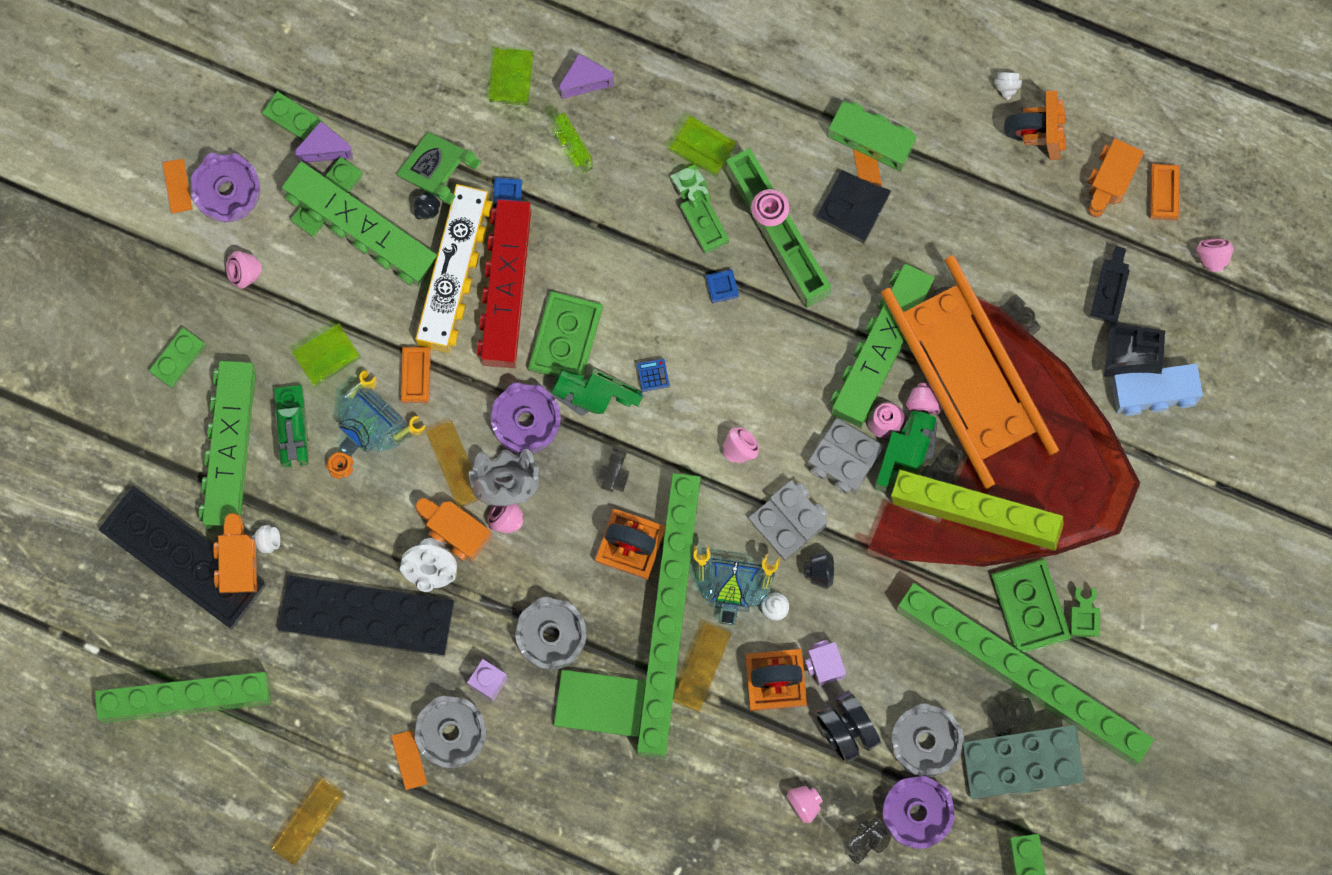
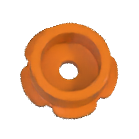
M335 452L327 460L326 467L332 477L341 479L343 476L348 477L351 475L354 461L349 454ZM342 463L343 467L339 468L338 464Z

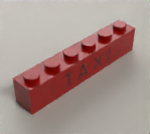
M497 200V208H492L491 224L495 225L494 235L489 234L488 251H492L491 261H486L485 277H490L489 288L484 287L482 303L487 304L486 314H481L480 330L484 331L483 341H478L477 357H481L483 366L516 369L532 211L530 202Z

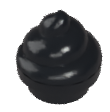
M429 192L417 195L412 204L415 218L418 220L434 218L439 212V200Z

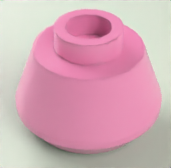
M767 189L754 197L751 211L753 217L760 224L776 226L787 218L789 202L781 192Z
M1207 239L1201 241L1196 247V253L1202 266L1207 267V270L1212 272L1222 271L1229 264L1234 251V246L1225 239Z
M240 251L233 252L226 263L228 279L239 289L249 286L261 274L259 260L251 254Z
M919 383L918 388L912 389L906 402L910 412L919 411L931 415L938 414L942 410L929 383Z
M880 402L873 406L868 414V427L877 437L890 439L892 431L900 434L905 426L904 412L895 403Z
M744 428L730 429L723 443V453L732 463L741 464L758 456L759 445L754 436Z
M518 504L508 506L493 505L487 517L489 528L506 534L516 532L523 524V512Z
M802 786L788 791L786 797L799 819L803 823H811L821 810L819 804L823 802L816 789L813 787L809 790L807 786Z

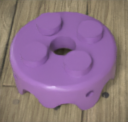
M235 153L230 155L208 154L191 177V196L196 206L207 218L217 222H234L244 218L255 208L260 197V181L255 168ZM230 183L234 186L233 192L226 196L219 193L220 186Z
M513 383L494 401L491 414L492 429L497 440L510 451L521 454L524 449H529L531 453H537L547 448L558 435L561 423L559 405L556 399L542 386ZM524 413H529L534 417V422L528 427H523L518 423L520 415Z
M919 776L902 779L892 787L885 798L882 817L889 835L896 842L911 849H925L938 844L947 836L953 825L955 812L949 790L929 777ZM919 805L925 809L926 817L924 820L915 821L911 818L910 809L913 806Z

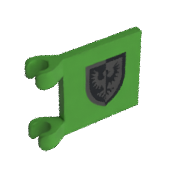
M428 132L396 175L438 197L443 202L451 204L456 196L450 192V189L444 183L460 162L475 170L480 165L481 160L476 158L474 152L464 150Z

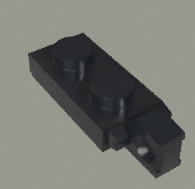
M1115 246L1111 260H1104L1089 318L1117 324L1130 272L1128 270L1129 264L1123 263L1126 248Z

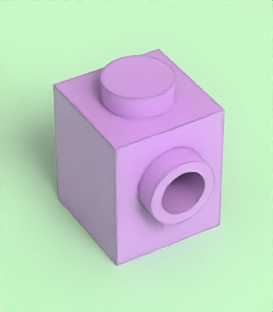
M828 640L812 645L813 649L808 651V659H805V665L809 676H815L818 687L844 679L846 671L836 642L829 644Z

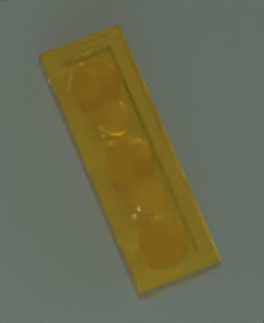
M450 421L426 431L457 506L462 508L479 501L471 491L469 471H472V466L453 422Z
M705 623L673 703L700 713L731 633Z
M321 779L271 850L296 867L345 798V795Z

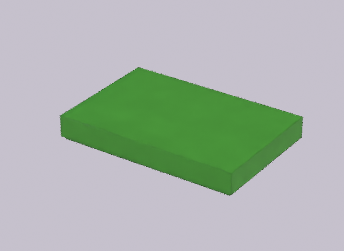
M550 291L528 371L557 378L561 369L585 375L604 308L603 304Z
M1045 558L991 574L1008 631L1016 650L1021 653H1027L1071 639Z
M562 670L554 727L639 738L646 681Z

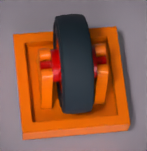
M1057 90L1046 91V106L1025 108L1023 113L1014 114L1005 119V135L1012 139L1023 140L1024 145H1047L1050 160H1061V151H1066V134H1064V126H1061L1066 124L1064 100H1059Z
M613 508L595 563L648 580L663 540L666 526Z
M802 649L745 654L750 711L807 706Z

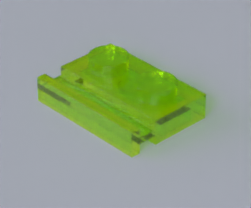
M494 48L489 93L490 103L501 102L502 104L529 106L534 51Z
M565 112L555 117L557 130L554 134L560 145L566 144L571 152L568 154V157L574 168L580 167L583 174L593 169L592 156Z
M689 116L676 136L675 141L669 147V151L691 164H695L710 175L717 177L719 171L723 168L726 160L736 147L737 142L696 118Z
M339 323L292 352L314 387L361 359V356Z

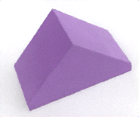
M579 54L560 84L561 98L566 99L614 86L613 73Z
M320 122L296 149V157L299 163L300 161L310 163L338 160L340 157L353 159V152L351 146Z

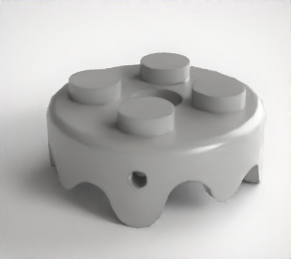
M504 449L494 460H490L484 452H479L475 458L472 471H469L471 491L475 498L486 505L508 506L524 503L537 492L540 485L539 467H536L533 454L529 449H524L520 456Z
M550 597L537 599L520 614L515 633L517 645L524 658L532 665L547 670L561 669L573 663L582 653L587 637L585 622L579 611L567 601ZM553 627L559 631V638L555 642H547L543 638V633L547 628Z
M439 696L433 699L419 713L414 736L420 752L428 761L442 768L453 769L463 767L478 757L484 747L487 731L482 714L470 701L458 697ZM449 725H454L459 729L458 737L452 741L446 740L443 737V731Z
M919 704L906 711L897 720L891 736V748L897 762L906 771L916 776L934 777L948 771L958 760L964 740L963 730L953 715L946 709L929 704ZM929 734L934 738L935 744L931 749H923L919 745L918 740L921 735Z

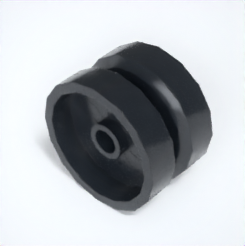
M849 690L838 696L835 700L840 715L829 704H825L814 711L824 736L845 764L852 762L860 756L856 741L867 751L881 744L880 737L870 718Z

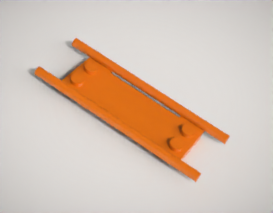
M952 255L944 261L957 283L956 286L905 312L902 311L890 287L880 293L985 489L995 485V482L983 460L1023 440L1035 432L1038 433L1050 456L1060 450L955 256ZM971 315H974V317L976 318L988 343L990 344L1008 380L1010 381L1014 391L1016 392L1020 400L1019 403H1017L1014 395L1012 394L987 345L985 344L974 321L972 320Z

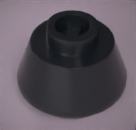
M820 552L810 556V561H805V578H810L811 584L823 589H828L833 585L834 560L830 552Z

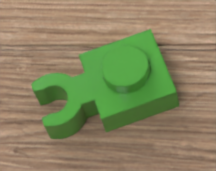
M695 164L670 176L673 185L683 199L688 197L693 208L698 207L696 203L698 198H705L707 202L711 201L706 181Z
M1077 587L1074 592V598L1079 607H1071L1070 635L1072 637L1100 636V608L1092 607V603L1097 597L1095 588H1091L1090 598L1084 599L1081 596V588Z

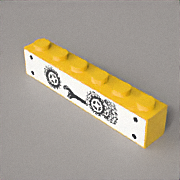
M458 184L455 187L454 195L456 197L451 202L415 339L418 347H430L431 350L450 354L452 346L456 347L460 331L456 330L458 320L463 321L465 316L466 304H463L465 294L469 295L472 289L473 278H470L472 268H477L480 253L476 252L478 243H483L486 235V227L483 226L485 216L490 217L493 207V201H490L488 191Z

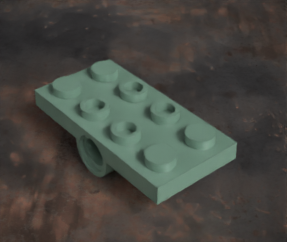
M1076 725L963 742L970 795L973 800L1014 793H1031L1047 788L1085 783Z

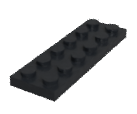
M132 486L98 529L102 534L231 630L266 587L265 583L257 578V592L220 593L219 587H215L214 583L215 570H219V559L214 558V545L134 486Z
M288 575L278 631L445 657L455 602L454 600Z

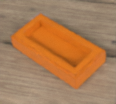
M1152 164L1150 219L1178 220L1180 165Z
M403 347L402 403H429L430 347Z

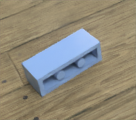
M1197 364L1163 368L1162 374L1114 375L1111 381L1116 413H1125V416L1138 415L1141 413V410L1152 409V412H1162L1168 410L1169 406L1179 405L1180 408L1194 407L1196 402H1199L1203 396Z

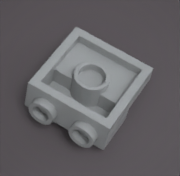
M836 418L808 461V467L811 468L810 472L822 480L826 477L835 482L834 487L845 494L851 492L855 495L883 451L884 446Z
M792 480L770 497V500L748 519L784 561L788 560L827 527L828 521L825 519L828 516L825 509L819 503L813 505L807 498L810 493L800 482L795 485Z

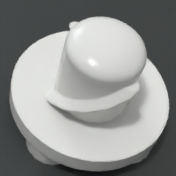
M427 538L421 541L419 546L412 547L403 554L400 571L407 580L417 585L419 590L429 592L433 588L446 586L455 580L457 562L448 552V549H445V545L441 541Z

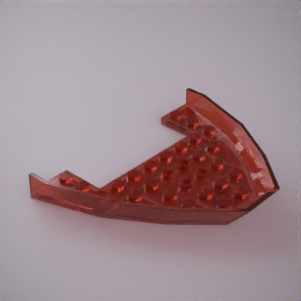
M979 300L1060 451L1050 456L1038 433L1035 432L983 460L995 485L985 489L969 457H967L956 486L1062 515L1064 525L1056 551L943 518L940 523H937L888 502L866 555L893 560L978 567L1058 555L1120 534L1139 488L1140 481L1110 422L1069 366L1001 308ZM971 315L972 320L974 321L979 333L981 334L985 344L987 345L1006 383L1008 384L1017 403H1019L1020 400L1016 392L1014 391L1010 381L1008 380L1003 368L1001 367L996 355L994 354L990 344L988 343L976 318L974 317V315Z

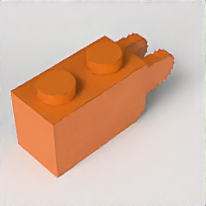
M1114 138L1111 146L1105 144L1099 160L1103 161L1100 170L1094 168L1088 180V183L1092 185L1089 194L1093 195L1088 213L1092 217L1099 218V216H1102L1108 203L1114 205L1122 201L1145 151Z
M426 498L419 499L415 503L418 515L427 522L426 526L430 531L428 536L452 547L450 552L463 562L466 558L473 562L492 538V533L488 528L451 501L443 502L440 507Z
M236 513L226 515V518H224V536H218V542H214V558L219 559V570H215L214 573L215 587H219L220 593L257 592L256 541L251 536L244 535V525L241 516L236 515Z

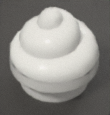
M998 72L995 85L997 90L1001 92V95L1009 100L1012 95L1016 94L1017 89L1021 88L1022 80H1019V73Z
M269 525L261 526L252 536L256 541V548L262 553H272L280 546V534L275 527Z
M770 593L764 597L761 603L762 613L771 621L782 620L789 612V602L780 593Z

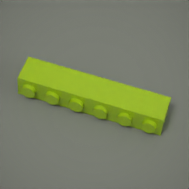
M899 470L891 495L894 505L1055 551L1064 525L1062 515Z

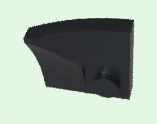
M841 170L816 219L865 244L891 194V190Z
M1110 322L1104 377L1127 373L1162 374L1165 330Z

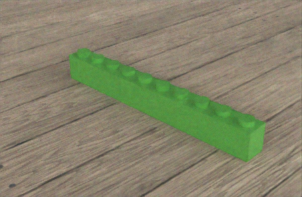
M675 473L672 475L637 750L638 756L666 759L700 491V476Z
M913 583L899 604L896 612L1069 725H1076L1077 730L1135 767L1141 762L1155 740L917 584Z

